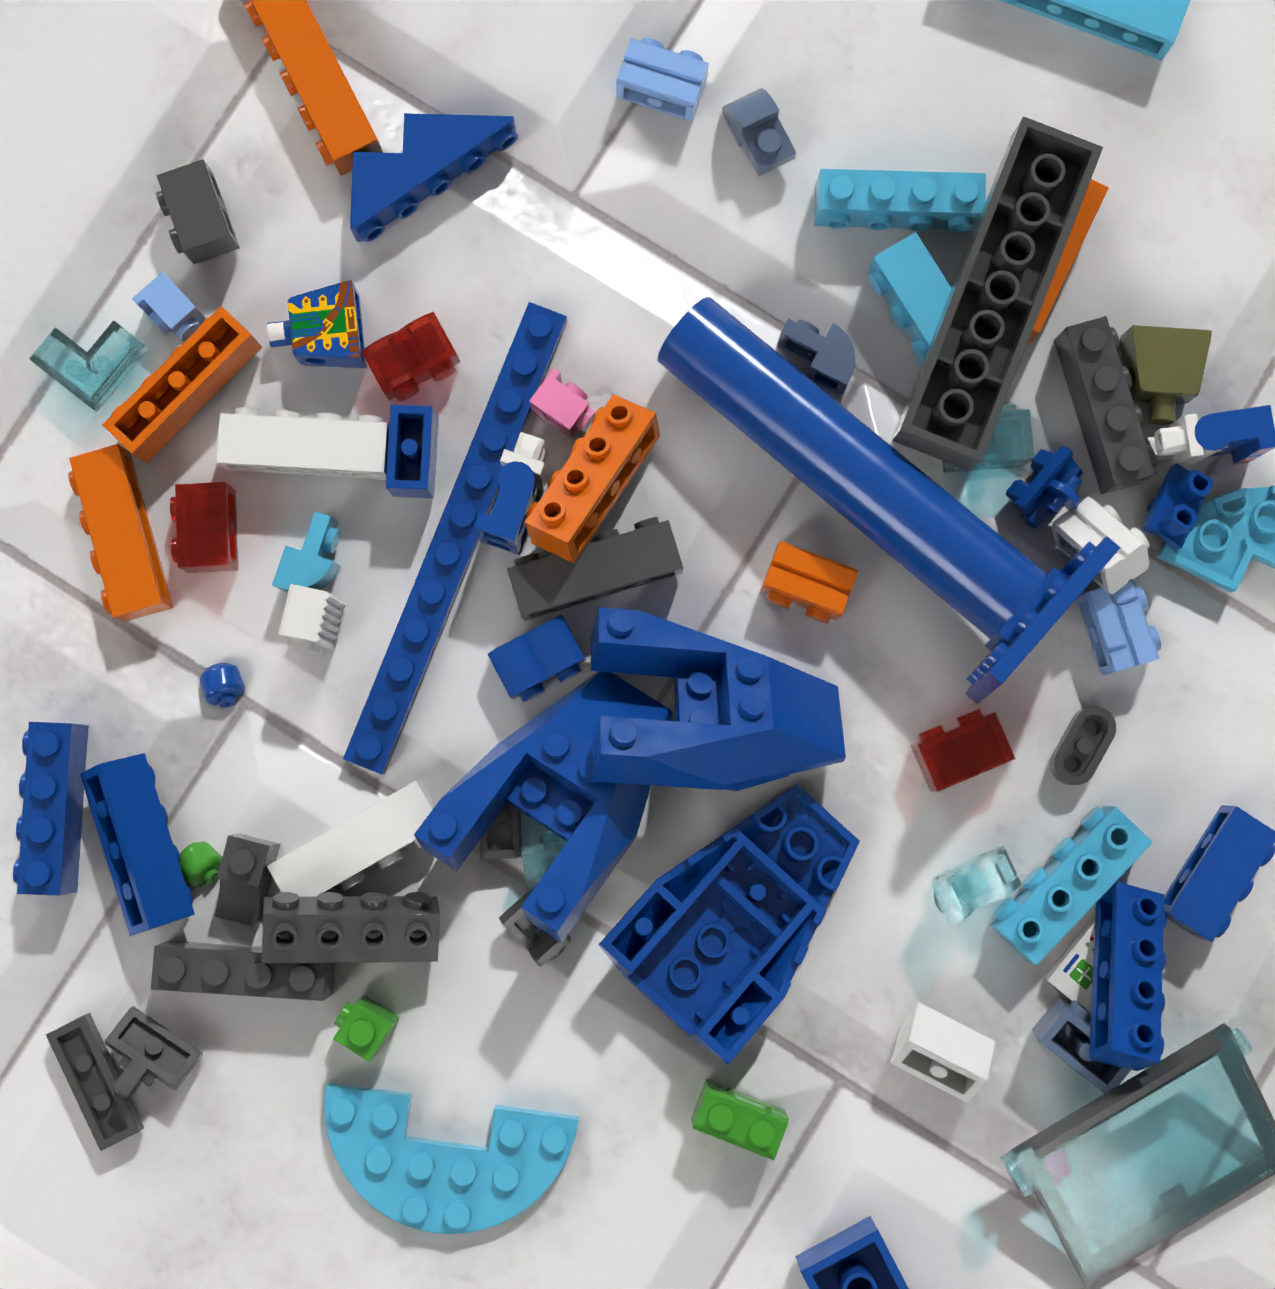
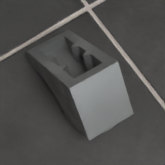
M244 834L228 835L217 875L220 879V890L214 917L253 927L259 926L263 912L264 897H267L272 879L267 866L277 860L280 843Z

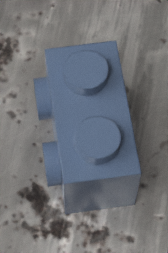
M1058 997L1032 1030L1041 1044L1105 1094L1120 1085L1131 1070L1090 1060L1091 1013L1075 1000L1068 1005Z

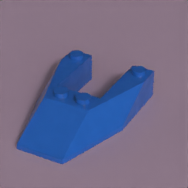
M598 607L590 636L591 671L674 678L676 721L600 715L592 740V781L724 790L844 762L846 753L838 686L766 655L643 611Z
M597 672L498 743L438 801L414 836L423 850L457 872L508 803L566 841L565 846L521 906L526 920L560 943H563L637 837L652 786L592 781V740L599 717L602 715L671 721L673 712L613 673Z

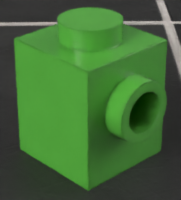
M364 995L354 1005L347 1002L334 1022V1025L339 1027V1030L333 1040L370 1062L378 1054L400 1017Z

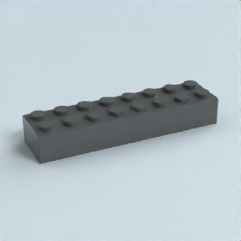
M1022 117L1010 138L892 441L970 472L982 462L1101 155L1102 146L1027 117Z

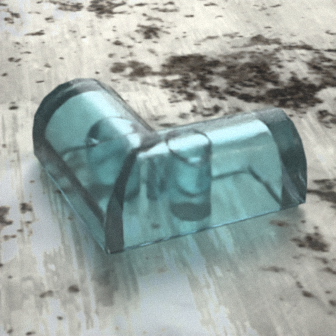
M113 320L88 352L55 327L29 360L97 412L148 352L149 348Z

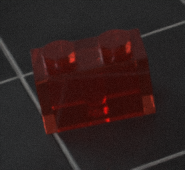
M226 482L175 484V497L170 499V514L172 520L176 522L177 538H172L171 541L173 561L178 564V568L188 573L237 571L236 489Z
M979 708L957 717L959 725L944 731L941 724L918 734L921 741L910 746L930 792L941 791L1016 759L996 712L983 715Z

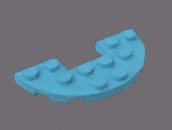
M1275 486L1243 488L1205 503L1201 506L1197 514L1198 519L1193 530L1189 532L1183 547L1174 550L1164 541L1156 555V558L1230 593L1237 591L1251 558L1275 569Z
M328 1083L325 1087L324 1109L328 1138L334 1156L350 1184L360 1196L385 1216L403 1225L432 1233L458 1234L484 1230L499 1225L530 1207L545 1193L562 1170L575 1140L579 1116L496 1105L493 1114L489 1148L407 1137L412 1099L411 1093L337 1083Z

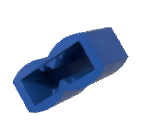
M562 615L535 627L524 635L503 644L487 654L509 697L513 700L521 697L523 703L545 692L543 684L557 677L560 683L578 675L582 672L579 665L587 661Z

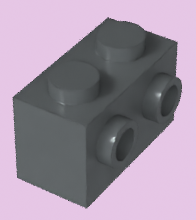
M204 159L156 175L161 187V191L156 192V197L163 214L171 216L174 228L169 230V234L178 254L184 252L193 264H197L240 249L215 175Z

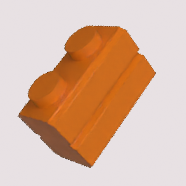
M779 541L760 591L768 594L766 601L776 606L789 609L791 603L807 609L805 616L828 624L830 618L838 620L842 616L858 570Z

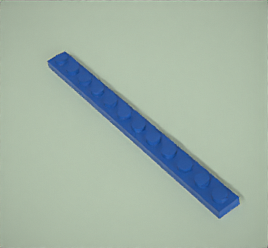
M528 302L343 757L346 761L384 775L479 541L473 528L478 513L490 514L499 491L497 479L498 473L502 468L500 460L503 451L506 449L514 452L520 432L524 430L531 412L529 400L543 383L566 326L567 316Z

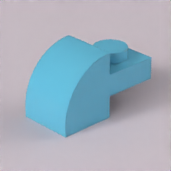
M317 511L314 512L302 550L285 545L272 586L288 592L290 584L321 590L333 581L341 567L334 561L326 559L328 552L334 553L340 538V530L336 529L338 522L334 518Z

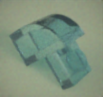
M1001 846L939 873L932 878L934 883L931 886L934 890V901L941 913L945 914L949 925L965 920L980 906L1009 897L1022 883L1005 847Z

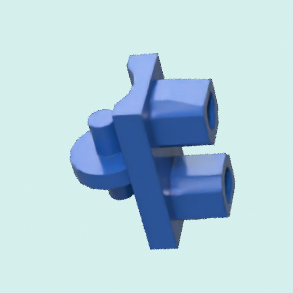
M1061 446L1056 453L1041 449L1032 459L1030 466L1034 474L1037 475L1030 484L1021 479L1015 480L1006 491V496L1011 504L1021 512L1026 523L1035 529L1039 528L1050 513L1056 514L1062 506L1075 510L1081 503V498L1075 490L1082 483L1079 478L1083 471L1074 462L1072 450Z
M1178 463L1170 466L1156 498H1152L1147 506L1148 515L1141 529L1162 538L1174 550L1182 548L1189 532L1193 530L1198 519L1197 514L1205 497L1209 495L1214 484L1213 480L1198 470L1189 471Z

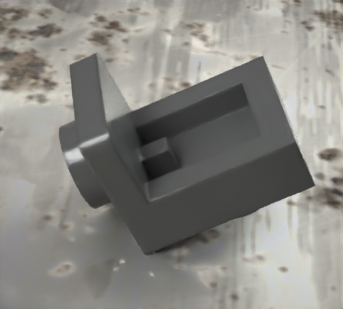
M530 889L507 909L499 919L502 925L529 951L534 962L541 967L564 951L566 945L571 941V936L568 934L564 942L560 943L526 920L521 906L532 892Z

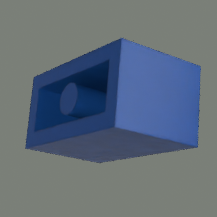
M390 404L386 489L393 497L434 498L439 417L433 406Z

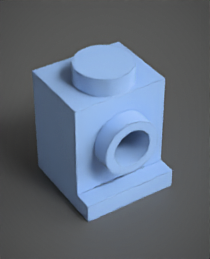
M164 272L160 273L132 298L165 335L172 330L182 341H186L206 319Z

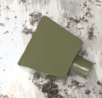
M1133 325L1121 336L1120 344L1123 366L1129 370L1132 380V387L1130 389L1132 400L1150 402L1149 423L1155 425L1174 423L1176 404H1186L1198 396L1212 330Z

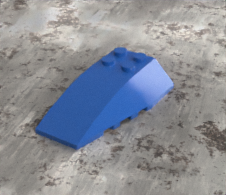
M797 784L656 879L598 945L621 974L687 1036L728 1065L785 998L795 971L805 957L808 944L817 926L820 925L827 911L826 907L833 893L837 890L860 840Z

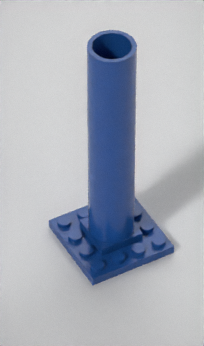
M711 297L700 300L679 320L667 336L658 353L657 361L990 639L985 644V647L991 653L980 662L966 679L972 685L965 694L977 704L1005 682L1121 548L1108 536L1097 546L1089 541L1061 571L1054 567L1046 574Z

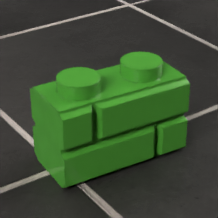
M706 1079L693 1111L691 1122L693 1129L774 1160L786 1131L789 1117L784 1109L731 1088L724 1090L723 1085Z

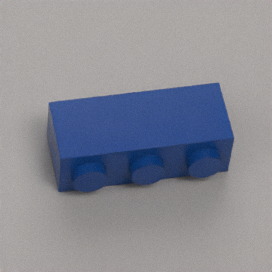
M1221 805L1164 895V911L1167 918L1202 940L1213 942L1215 937L1219 938L1222 936L1231 923L1229 915L1237 902L1243 901L1250 894L1254 885L1252 878L1260 866L1266 865L1275 853V831L1237 806Z

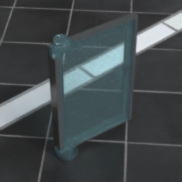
M1225 1023L1219 1025L1162 1059L1159 1064L1150 1066L1000 1157L1004 1168L1021 1195L1025 1198L1031 1193H1035L1076 1272L1086 1287L1275 1175V1120L1244 1058V1055L1252 1051V1046L1240 1029L1235 1028L1231 1030Z

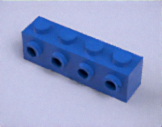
M29 722L28 731L24 733L22 751L26 756V770L19 782V794L23 798V812L16 824V836L20 841V854L13 867V880L17 884V894L60 896L76 893L78 890L84 786L80 774L86 771L89 725Z
M145 753L101 763L81 773V780L129 936L195 915L192 907V892L185 884L179 865L180 854L172 842L167 826V812L164 806L160 804L155 788V773L148 764Z
M1116 882L1096 902L1090 1060L1133 1071H1140L1161 1062L1164 1050V1039L1161 1035V1017L1165 1007V996L1162 993V972L1166 964V955L1163 951V931L1167 923V915L1164 911V894Z

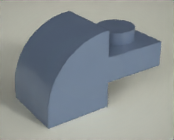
M763 88L722 107V114L739 147H744L758 176L786 164L796 157V151L778 118L780 110L770 94Z
M788 318L777 344L812 362L806 375L809 379L842 395L855 368V351L848 335L833 323L826 337L819 334V329L804 320H798L796 323Z

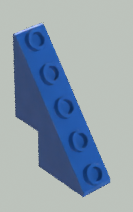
M404 113L403 153L353 152L350 229L356 241L370 242L378 238L384 232L386 225L397 218L404 219L416 211L421 201L430 195L438 196L445 192L451 186L452 180L464 172L472 173L485 162V158L497 149L502 151L512 146L519 137L516 132L514 116Z

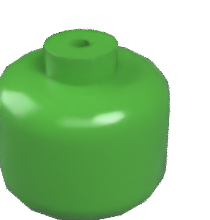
M205 841L190 844L180 853L179 865L184 880L190 886L196 888L202 887L205 883L212 885L219 879L217 875L222 856Z

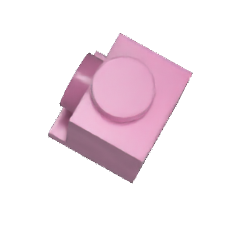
M555 368L551 370L529 400L533 412L570 438L574 436L577 430L583 433L591 424L596 413L586 401L587 394L571 382L564 386L561 374Z

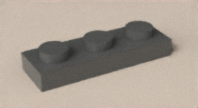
M90 1013L46 1034L100 1151L144 1129L131 1098L125 1101L113 1093L114 1089L112 1086L120 1075Z

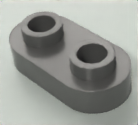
M1087 707L1079 710L1073 716L1050 759L1051 772L1058 781L1067 785H1080L1092 778L1116 734V722L1109 711L1101 707ZM1089 720L1093 721L1097 727L1096 733L1093 736L1088 735L1085 731V724ZM1069 756L1073 757L1077 762V767L1073 772H1069L1065 768V760Z

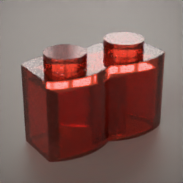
M434 312L410 322L399 331L375 341L361 351L388 400L397 398L398 401H403L414 396L420 390L418 386L424 381L433 378L436 382L449 377L456 371L454 366L461 362Z

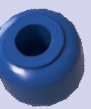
M228 663L215 664L208 667L200 676V687L203 697L210 705H220L222 708L231 707L236 703L235 698L241 696L245 691L242 677L235 665Z

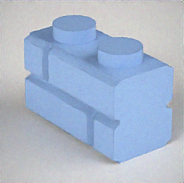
M631 38L617 77L616 97L693 121L707 81L709 63L704 62L703 58L693 51L682 50L679 54L664 49V45L655 39L643 38L641 41Z
M1130 579L1128 584L1114 594H1109L1103 588L1078 596L1077 601L1102 676L1160 659L1157 650L1161 649L1160 636L1154 626L1148 625L1144 613L1148 609L1147 597L1140 586H1135L1134 580Z

